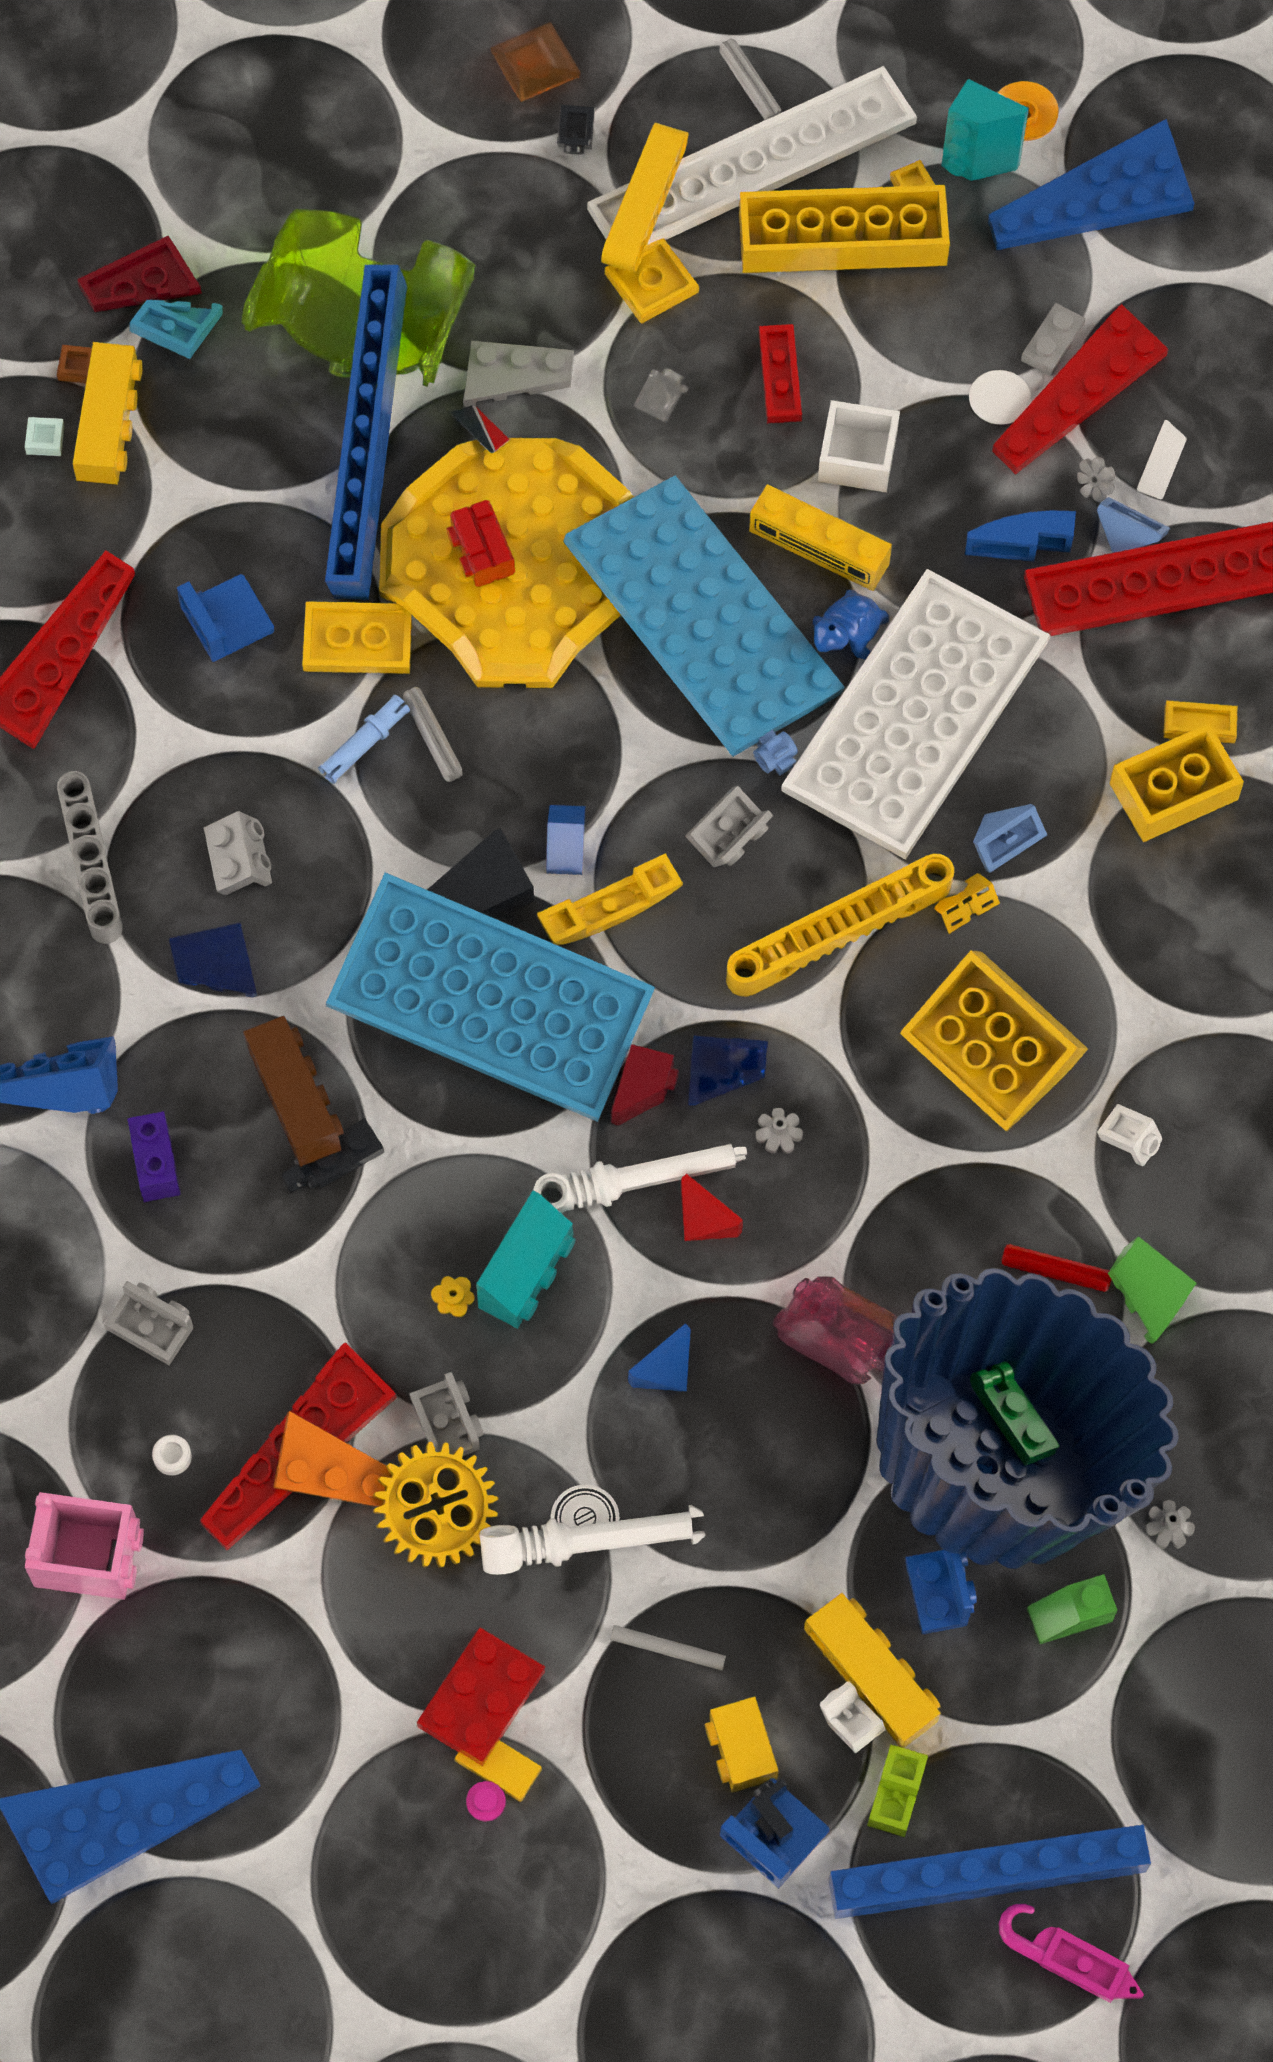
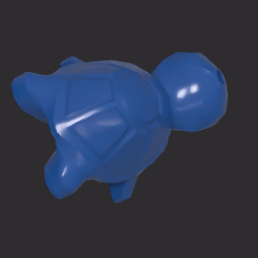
M847 590L845 596L830 606L823 617H814V644L818 651L828 652L831 650H841L849 642L851 651L856 658L866 660L871 653L866 645L874 638L879 626L889 622V614L880 609L871 598L858 594L854 590Z

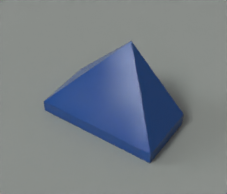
M684 1324L628 1371V1383L633 1388L687 1391L691 1331L688 1325Z

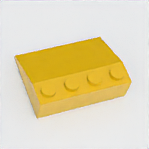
M972 950L969 951L900 1032L907 1041L1005 1131H1008L1042 1099L1088 1050L1083 1043L983 952Z

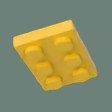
M306 602L303 671L410 674L412 614L397 603Z

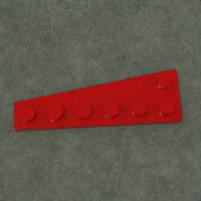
M1121 304L993 444L992 452L1016 475L1166 357L1168 348Z

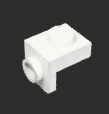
M850 1681L840 1688L831 1691L820 1703L821 1710L829 1727L855 1753L886 1730L883 1721L859 1698L855 1686Z

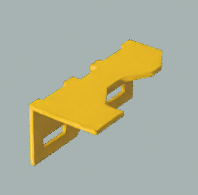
M979 873L965 880V883L968 885L964 891L955 896L940 900L934 908L942 915L949 934L970 922V916L974 913L980 916L1000 904L993 883ZM988 887L989 890L977 896L976 893ZM969 896L972 897V900L963 904L962 900ZM990 900H993L991 904L982 908L983 904L987 903ZM958 905L959 908L947 914L946 911ZM962 918V921H960L959 923L955 924L954 926H951V924H952L953 922H955V921H957L958 919Z

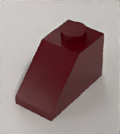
M631 1044L612 1107L611 1124L619 1126L664 1102L667 1089L674 1091L678 1079L679 1069L674 1068V1055Z

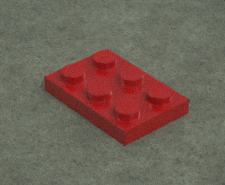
M479 1628L418 1719L417 1727L483 1766L545 1673V1666L484 1629Z

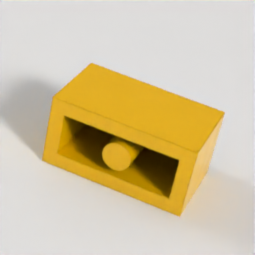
M756 1697L711 1709L710 1722L705 1723V1729L710 1745H718L722 1759L717 1760L716 1764L722 1783L729 1782L733 1793L763 1784L771 1778L776 1780L779 1771Z

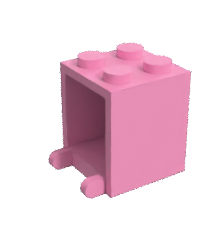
M39 1492L35 1502L36 1512L29 1548H26L25 1569L33 1586L125 1600L127 1588L133 1589L135 1585L137 1566L133 1565L134 1551H141L144 1529L140 1528V1519L136 1518L132 1505ZM113 1541H117L110 1572L107 1570Z

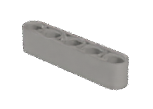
M69 771L59 778L57 790L85 915L93 939L102 944H110L121 936L122 921L96 807L88 778L81 772ZM73 790L83 791L79 796H68ZM82 821L90 822V825L84 829L75 828ZM89 853L98 855L91 861L82 860ZM97 885L105 887L100 893L89 892L92 887ZM102 918L113 919L106 926L96 924Z

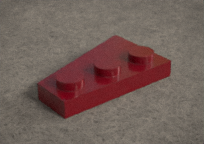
M169 235L77 279L79 288L94 312L144 304L146 300H169L202 294L201 286Z

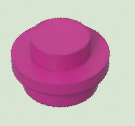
M483 1781L475 1784L469 1790L466 1804L469 1813L475 1819L487 1822L495 1820L502 1814L506 1799L503 1790L497 1784Z

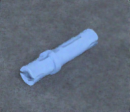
M394 694L374 715L369 714L364 719L365 724L318 767L321 774L326 772L327 774L324 777L329 782L336 783L339 777L379 739L384 740L389 735V730L405 714L410 712L407 704L402 706L401 704L404 701Z

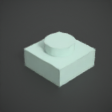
M28 417L25 441L26 455L61 456L65 426L63 419Z

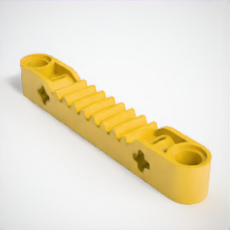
M942 854L927 855L736 951L730 956L727 963L726 983L728 988L738 996L748 997L791 976L800 967H806L810 961H818L823 954L830 955L835 948L842 949L847 942L852 941L854 943L861 935L868 936L873 929H882L887 922L893 923L897 918H906L944 899L952 888L954 877L953 863ZM932 873L942 876L943 880L932 881L927 875ZM740 969H748L754 974L745 978L739 976L736 972Z

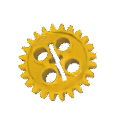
M428 1442L425 1453L422 1454L418 1446L415 1445L411 1447V1459L402 1452L397 1455L401 1464L400 1467L391 1463L387 1464L386 1468L392 1475L391 1478L379 1477L377 1480L386 1488L385 1491L373 1494V1497L383 1501L382 1506L373 1509V1513L384 1514V1520L379 1522L376 1528L388 1527L390 1532L383 1541L386 1543L396 1539L398 1544L395 1547L394 1553L398 1554L404 1549L409 1550L407 1558L409 1563L413 1562L418 1555L422 1556L423 1567H428L432 1557H435L439 1568L444 1567L446 1556H449L454 1564L460 1563L459 1551H462L468 1557L474 1555L470 1544L473 1542L481 1546L480 1531L491 1527L485 1522L486 1518H493L498 1515L494 1510L488 1509V1504L497 1501L498 1497L487 1495L486 1491L495 1482L482 1481L481 1477L488 1470L487 1467L475 1470L473 1465L477 1457L474 1455L466 1461L463 1460L464 1448L459 1447L452 1455L449 1454V1444L447 1442L442 1444L439 1452L435 1451L432 1442ZM444 1469L450 1470L456 1477V1484L449 1491L442 1489L437 1481L439 1472ZM406 1483H413L420 1490V1499L415 1504L407 1503L402 1498L401 1490ZM462 1490L467 1492L465 1498L439 1508L440 1515L435 1510H431L410 1519H405L403 1516L406 1511L430 1503L432 1501L431 1494H433L435 1499H441ZM457 1505L463 1506L469 1512V1522L464 1527L455 1525L451 1520V1510ZM419 1519H426L433 1525V1536L429 1540H422L415 1533V1524Z

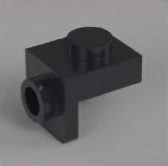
M561 105L557 145L564 148V153L583 155L584 149L592 150L595 107Z
M783 1778L775 1784L768 1780L757 1788L752 1794L755 1799L751 1802L750 1808L758 1819L755 1822V1826L768 1842L774 1839L779 1847L792 1838L794 1830L772 1803L787 1790V1783Z

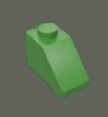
M1104 1574L1068 1585L1027 1607L1039 1644L1113 1622L1117 1613V1608Z

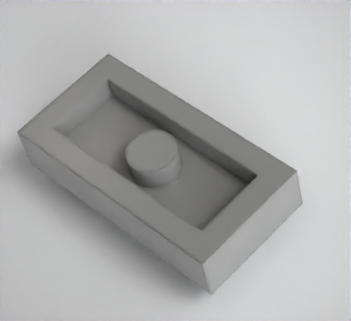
M1055 303L1022 353L1021 361L1052 376L1082 330L1086 318Z

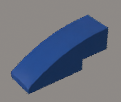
M1050 510L1028 512L986 523L967 533L965 555L1034 562L1037 549L1070 553L1074 537L1076 511Z

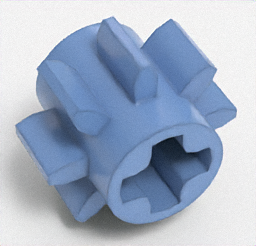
M771 730L759 738V742L756 743L758 748L753 751V754L763 771L769 773L775 769L778 775L781 776L794 767L793 764L796 761L793 757L798 754V749L786 732L783 731L776 736L775 732Z

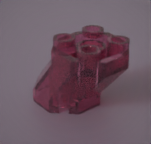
M818 1276L813 1281L809 1278H804L794 1288V1297L788 1306L781 1310L774 1318L773 1326L778 1329V1337L791 1348L838 1373L848 1383L865 1384L871 1379L867 1374L869 1371L876 1368L881 1372L884 1369L886 1352L891 1347L894 1322L898 1317L894 1313L843 1286L834 1277Z

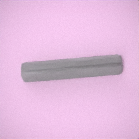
M729 39L720 44V54L763 119L767 120L780 114V106L736 40Z
M413 687L403 693V700L409 707L410 714L444 779L447 782H451L460 778L463 773L462 767L421 689Z

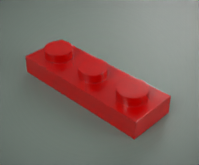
M794 325L759 326L767 424L802 422Z

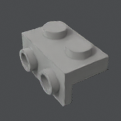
M735 786L724 795L685 837L713 867L724 864L731 866L745 853L742 847L750 839L754 842L768 830L769 827L766 823L772 818L773 814L769 810L761 812L741 788Z
M237 811L204 827L218 893L228 895L253 882L263 886L272 884L270 874L271 862L266 855L263 842L264 829L257 819Z
M126 1281L123 1286L124 1295L105 1322V1329L170 1365L193 1330L192 1320L189 1316L190 1312L175 1301H170L168 1304L157 1298L158 1294L146 1284L139 1282L136 1286Z
M452 1372L444 1374V1381L412 1392L409 1395L427 1442L433 1443L435 1451L439 1452L442 1444L447 1442L449 1444V1454L453 1455L459 1447L464 1448L463 1456L480 1450L478 1437L484 1434L477 1415L469 1416L465 1403L469 1402L470 1399L463 1381L456 1382Z

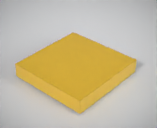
M664 238L647 245L635 273L611 265L605 267V275L641 324L699 293V285Z

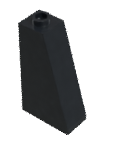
M501 828L493 831L427 889L494 919L501 918L534 902V886Z

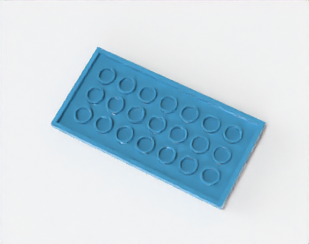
M676 475L565 535L563 540L565 545L733 757L758 743L759 738L771 730L774 732L779 731L842 694L845 688L844 685Z
M385 872L326 1001V1007L598 1122L655 987Z

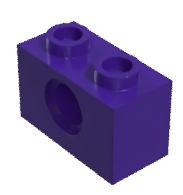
M164 1111L127 1118L143 1201L148 1202L181 1195L169 1128Z

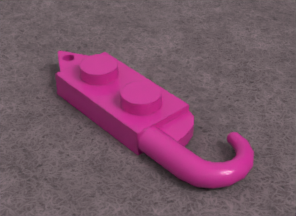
M1014 1904L1001 1914L998 1924L999 1934L1003 1942L1016 1952L1039 1963V1966L1109 2003L1113 1999L1143 1998L1142 1990L1128 1970L1130 1965L1059 1927L1044 1929L1033 1942L1015 1933L1011 1925L1014 1916L1023 1912L1033 1914L1035 1911L1034 1907L1027 1904ZM1130 1988H1134L1136 1994H1131Z

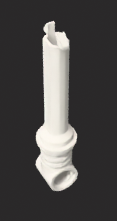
M728 1144L618 1169L611 1164L603 1165L602 1161L596 1162L593 1168L588 1169L589 1173L587 1174L585 1170H580V1175L578 1176L576 1172H571L569 1178L567 1174H545L536 1181L534 1191L542 1194L545 1189H557L561 1193L562 1198L558 1202L551 1204L562 1214L565 1211L573 1210L574 1204H577L578 1208H582L584 1202H586L587 1206H591L593 1200H595L596 1204L608 1207L612 1206L611 1201L618 1200L622 1192L681 1180L685 1174L694 1177L735 1168L737 1162L746 1159L747 1150L746 1147L732 1148V1145Z
M689 1505V1512L569 1527L563 1522L557 1523L556 1519L553 1518L549 1519L546 1524L541 1525V1530H538L537 1526H531V1531H528L527 1527H522V1532L520 1533L518 1528L511 1525L487 1527L480 1531L483 1571L496 1575L512 1573L521 1568L523 1561L529 1566L532 1565V1560H535L536 1565L541 1564L542 1559L545 1560V1563H552L554 1566L559 1567L562 1561H568L572 1554L668 1541L691 1539L692 1544H697L705 1537V1532H693L691 1518L704 1516L702 1510Z

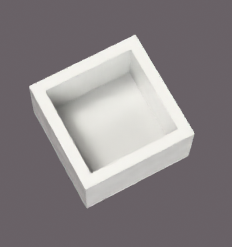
M831 400L819 462L818 482L887 493L900 411Z

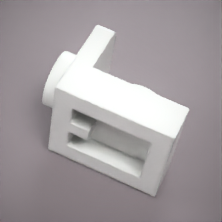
M1119 1104L1116 1105L1097 1131L1102 1141L1131 1153L1135 1163L1140 1166H1144L1149 1158L1156 1154L1162 1141V1136L1152 1118Z

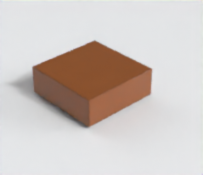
M62 344L56 374L58 381L86 384L92 348Z

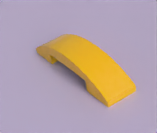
M665 853L635 867L633 875L573 903L570 899L560 902L537 913V917L551 942L555 945H563L605 931L640 914L675 892L683 885V882Z

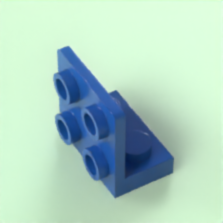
M243 574L205 592H195L189 581L177 587L180 607L212 662L275 631L274 625Z
M940 1550L906 1557L905 1563L921 1634L967 1626L970 1613H974L973 1604L977 1603V1597L973 1581H966L965 1566H968V1557L965 1551L960 1554H953Z
M774 1778L769 1779L774 1784L777 1782ZM788 1790L772 1802L794 1829L792 1838L780 1847L774 1839L768 1842L755 1826V1822L758 1819L750 1810L751 1802L755 1797L751 1799L735 1818L731 1815L720 1829V1837L778 1889L827 1836L830 1830L823 1821Z

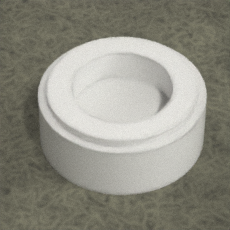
M167 1435L160 1438L152 1451L155 1466L166 1475H178L184 1472L190 1465L192 1458L188 1443L177 1435Z

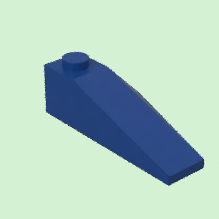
M114 1036L67 1045L68 1053L48 1058L45 1052L33 1055L34 1059L25 1062L17 1068L14 1063L0 1065V1103L72 1113L88 1111V1113L95 1114L105 1111L111 1107L118 1092L116 1042Z

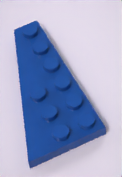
M236 1750L0 1798V1809L52 1905L261 1786L242 1750Z

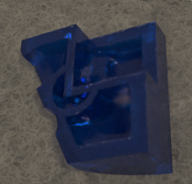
M241 923L169 938L179 983L193 986L204 984L216 991L223 992V989L243 992L246 997H257Z
M693 1036L688 1105L695 1106L764 1079L768 1041Z

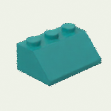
M968 79L948 109L941 167L946 168L948 172L955 176H962L970 181L1016 171L1020 166L1029 108Z
M534 1190L531 1192L476 1284L478 1308L517 1329L523 1319L527 1321L531 1319L539 1303L536 1300L537 1295L542 1288L547 1290L557 1274V1269L554 1268L560 1257L567 1258L576 1241L573 1238V1223Z

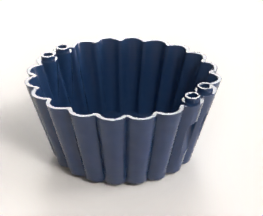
M996 1268L984 1270L979 1274L977 1280L961 1273L951 1274L942 1283L941 1291L936 1289L919 1291L914 1297L912 1312L899 1315L894 1322L891 1347L887 1350L884 1360L876 1442L881 1452L879 1471L882 1477L892 1484L891 1497L893 1502L902 1510L911 1512L910 1519L913 1526L923 1534L935 1535L938 1544L945 1551L953 1554H960L965 1551L968 1558L979 1565H989L996 1560L1001 1565L1011 1569L1020 1568L1029 1562L1045 1564L1088 1538L1104 1532L1121 1522L1124 1518L1150 1505L1154 1499L1153 1488L1166 1481L1172 1473L1171 1460L1166 1453L1177 1445L1179 1435L1173 1421L1166 1415L1173 1407V1396L1162 1382L1154 1379L1156 1363L1153 1356L1143 1347L1130 1343V1334L1125 1324L1113 1315L1097 1313L1091 1299L1082 1292L1074 1289H1064L1058 1292L1053 1283L1038 1274H1026L1016 1280L1008 1272ZM1000 1362L1009 1363L1013 1369L1015 1381L1060 1445L1056 1453L1025 1466L974 1392L970 1383L971 1374L980 1370L990 1371L993 1365ZM997 1385L993 1386L997 1393L1001 1392ZM977 1464H983L987 1467L992 1465L993 1475L982 1473Z

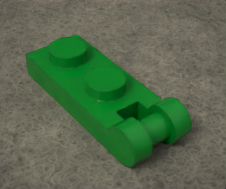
M1000 1362L993 1365L990 1371L980 1370L971 1374L970 1383L974 1392L1025 1466L1056 1453L1060 1445L1015 1381L1014 1372L1009 1363ZM994 1385H997V1387L1001 1391L1000 1393L996 1392V1390L993 1387Z

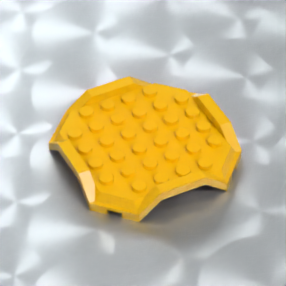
M509 438V441L494 453H490L477 439L456 445L404 490L382 522L380 597L397 603L410 612L452 651L477 687L504 688V684H526V688H553L578 652L621 616L563 542L565 535L634 498L630 490L581 446L557 438ZM484 500H490L515 560L516 572L509 577L500 580L496 579L492 583L477 587L472 576L465 578L458 559L463 556L459 546L452 547L446 528L451 526V512L464 507L469 508L472 504Z

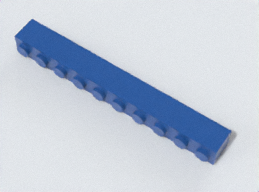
M365 265L325 577V582L334 599L369 600L407 283L399 265Z

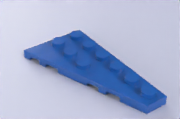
M1167 119L989 214L988 225L996 250L1193 211V197Z

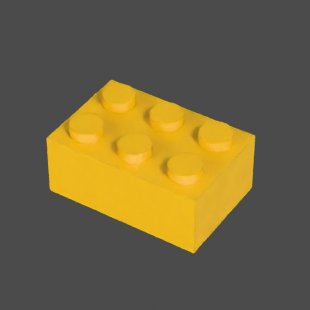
M1210 723L1115 764L1109 784L1141 840L1146 842L1237 801L1244 781Z

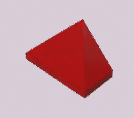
M688 1174L681 1178L685 1241L737 1238L742 1233V1218Z

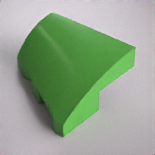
M1139 1236L1123 1248L1108 1273L1115 1287L1123 1293L1125 1304L1130 1313L1132 1314L1137 1311L1148 1330L1144 1337L1151 1344L1157 1341L1196 1285L1194 1280Z

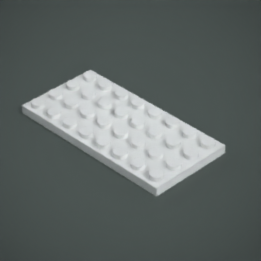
M927 569L783 782L781 791L906 860L1045 648L1050 634Z

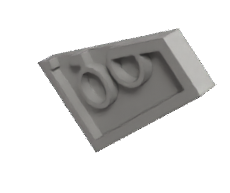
M471 341L463 399L464 407L476 405L477 401L493 398L494 402L506 400L507 396L527 392L533 395L571 387L574 350Z

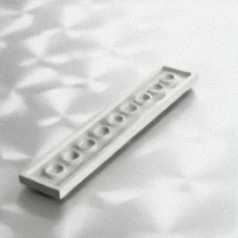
M882 66L684 157L681 160L647 245L661 238L667 240L738 207L740 192L775 190L915 125L917 116L885 67ZM629 183L587 202V210L605 239L608 237Z

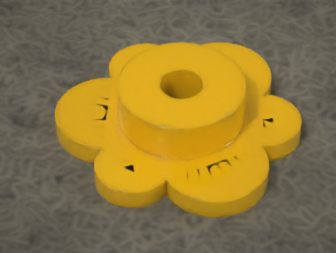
M446 1276L442 1279L441 1285L435 1286L431 1291L432 1300L438 1303V1311L441 1314L450 1312L455 1317L464 1316L468 1310L467 1305L472 1304L475 1300L474 1294L470 1291L471 1283L465 1277H458L454 1280L452 1277ZM452 1293L457 1294V1295L454 1296V1297L450 1296V1294H452Z

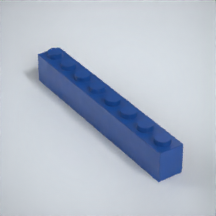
M1144 1824L835 1870L830 1871L828 1881L835 1919L1146 1873L1151 1865Z

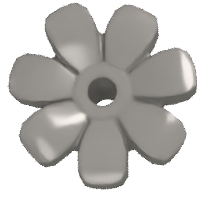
M1096 457L1092 461L1089 458L1081 461L1079 466L1082 471L1077 473L1078 482L1085 484L1081 488L1080 493L1085 498L1093 495L1096 502L1105 500L1107 495L1112 494L1115 488L1111 482L1115 479V471L1112 467L1104 468L1105 462L1101 457Z
M775 1108L772 1111V1118L767 1114H762L758 1119V1124L762 1129L756 1131V1140L758 1143L767 1141L765 1149L770 1153H776L779 1146L783 1153H791L794 1150L793 1141L799 1142L802 1140L803 1131L800 1128H795L799 1124V1117L795 1113L785 1117L782 1108Z
M1172 1500L1164 1501L1162 1510L1157 1506H1153L1148 1512V1518L1153 1522H1149L1145 1526L1146 1532L1149 1536L1158 1535L1155 1544L1161 1549L1167 1548L1170 1541L1175 1548H1181L1186 1544L1184 1536H1192L1195 1530L1193 1523L1186 1522L1190 1518L1191 1511L1186 1506L1176 1510V1503Z

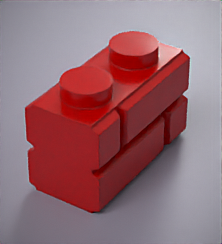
M484 500L472 504L469 508L464 507L451 512V526L447 527L446 531L452 547L459 546L463 556L458 559L465 578L472 576L475 586L481 587L494 582L496 579L500 580L509 577L516 572L515 560L490 500Z

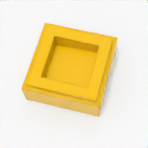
M921 160L890 172V180L894 187L935 185Z

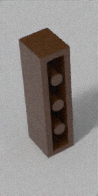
M281 1016L243 1031L249 1054L300 1167L341 1151L338 1136L344 1134L337 1114L329 1115L326 1106L331 1105L323 1084L316 1086L313 1077L317 1076V1072L310 1055L303 1057L299 1049L304 1047V1043L296 1026L290 1028L285 1016Z

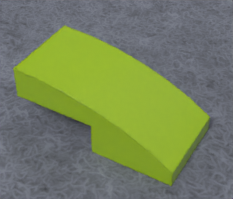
M890 1744L867 1826L905 1837L928 1755Z

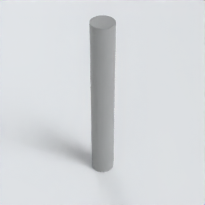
M617 1625L613 1626L610 1637L612 1641L721 1671L726 1656Z

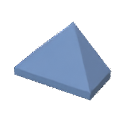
M1110 497L1102 501L1097 508L1112 553L1140 548L1158 542L1170 530V527Z
M1028 804L985 814L973 843L986 871L991 873L1047 836V833L1035 806Z

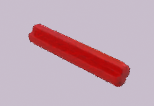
M1011 1244L1006 1245L1003 1252L1002 1264L1004 1266L1103 1292L1108 1291L1111 1284V1278L1108 1274L1110 1270Z

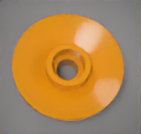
M1019 81L1008 84L998 91L999 94L1029 108L1024 141L1042 138L1056 125L1059 114L1058 103L1054 95L1044 86L1034 82Z

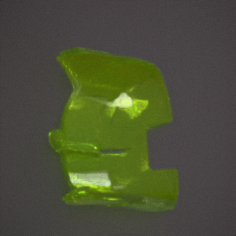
M295 209L290 213L276 236L267 264L264 263L245 301L242 315V324L245 325V330L252 331L258 327L282 324L296 343L310 353L330 362L329 372L339 377H351L365 265H387L362 257L359 254L361 220L349 215L324 210ZM425 240L422 243L414 268L412 270L401 269L407 283L396 373V375H404L414 372L419 368L423 375V386L428 387L429 382H435L452 326L472 285L475 264L458 251L430 240Z

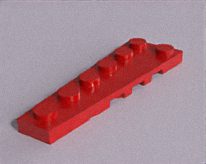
M105 550L0 677L1 729L32 749L37 746L134 578L135 571L133 567Z
M344 1342L318 1373L315 1381L305 1394L301 1395L293 1404L290 1412L347 1443L397 1397L396 1393ZM286 1417L279 1425H276L268 1435L267 1441L256 1454L250 1457L242 1467L240 1474L233 1478L200 1519L203 1527L226 1551L293 1492L273 1488Z

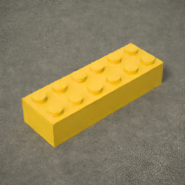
M945 185L740 192L739 226L742 273L947 266L950 239Z

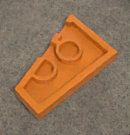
M287 1412L273 1488L373 1507L383 1505V1501L373 1497V1494L385 1491L386 1487L377 1481L379 1477L391 1478L392 1476L387 1470L386 1465L294 1413Z

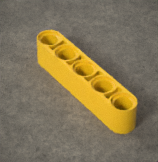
M654 123L606 239L602 252V263L634 273L637 271L686 150L688 132Z

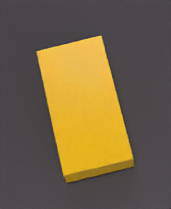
M1166 701L1164 738L1174 739L1210 723L1220 742L1235 743L1237 737L1238 706Z
M500 1740L483 1766L460 1752L455 1757V1762L484 1780L497 1784L503 1792L519 1802H522L542 1771L540 1765Z

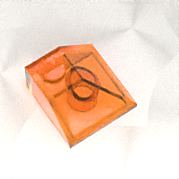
M551 22L491 47L494 58L520 102L581 76V72Z

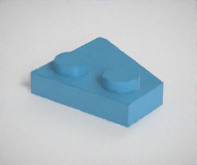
M146 300L130 321V332L190 359L223 315V306L212 303L211 309L191 308V302L176 301L174 303H167L163 300Z

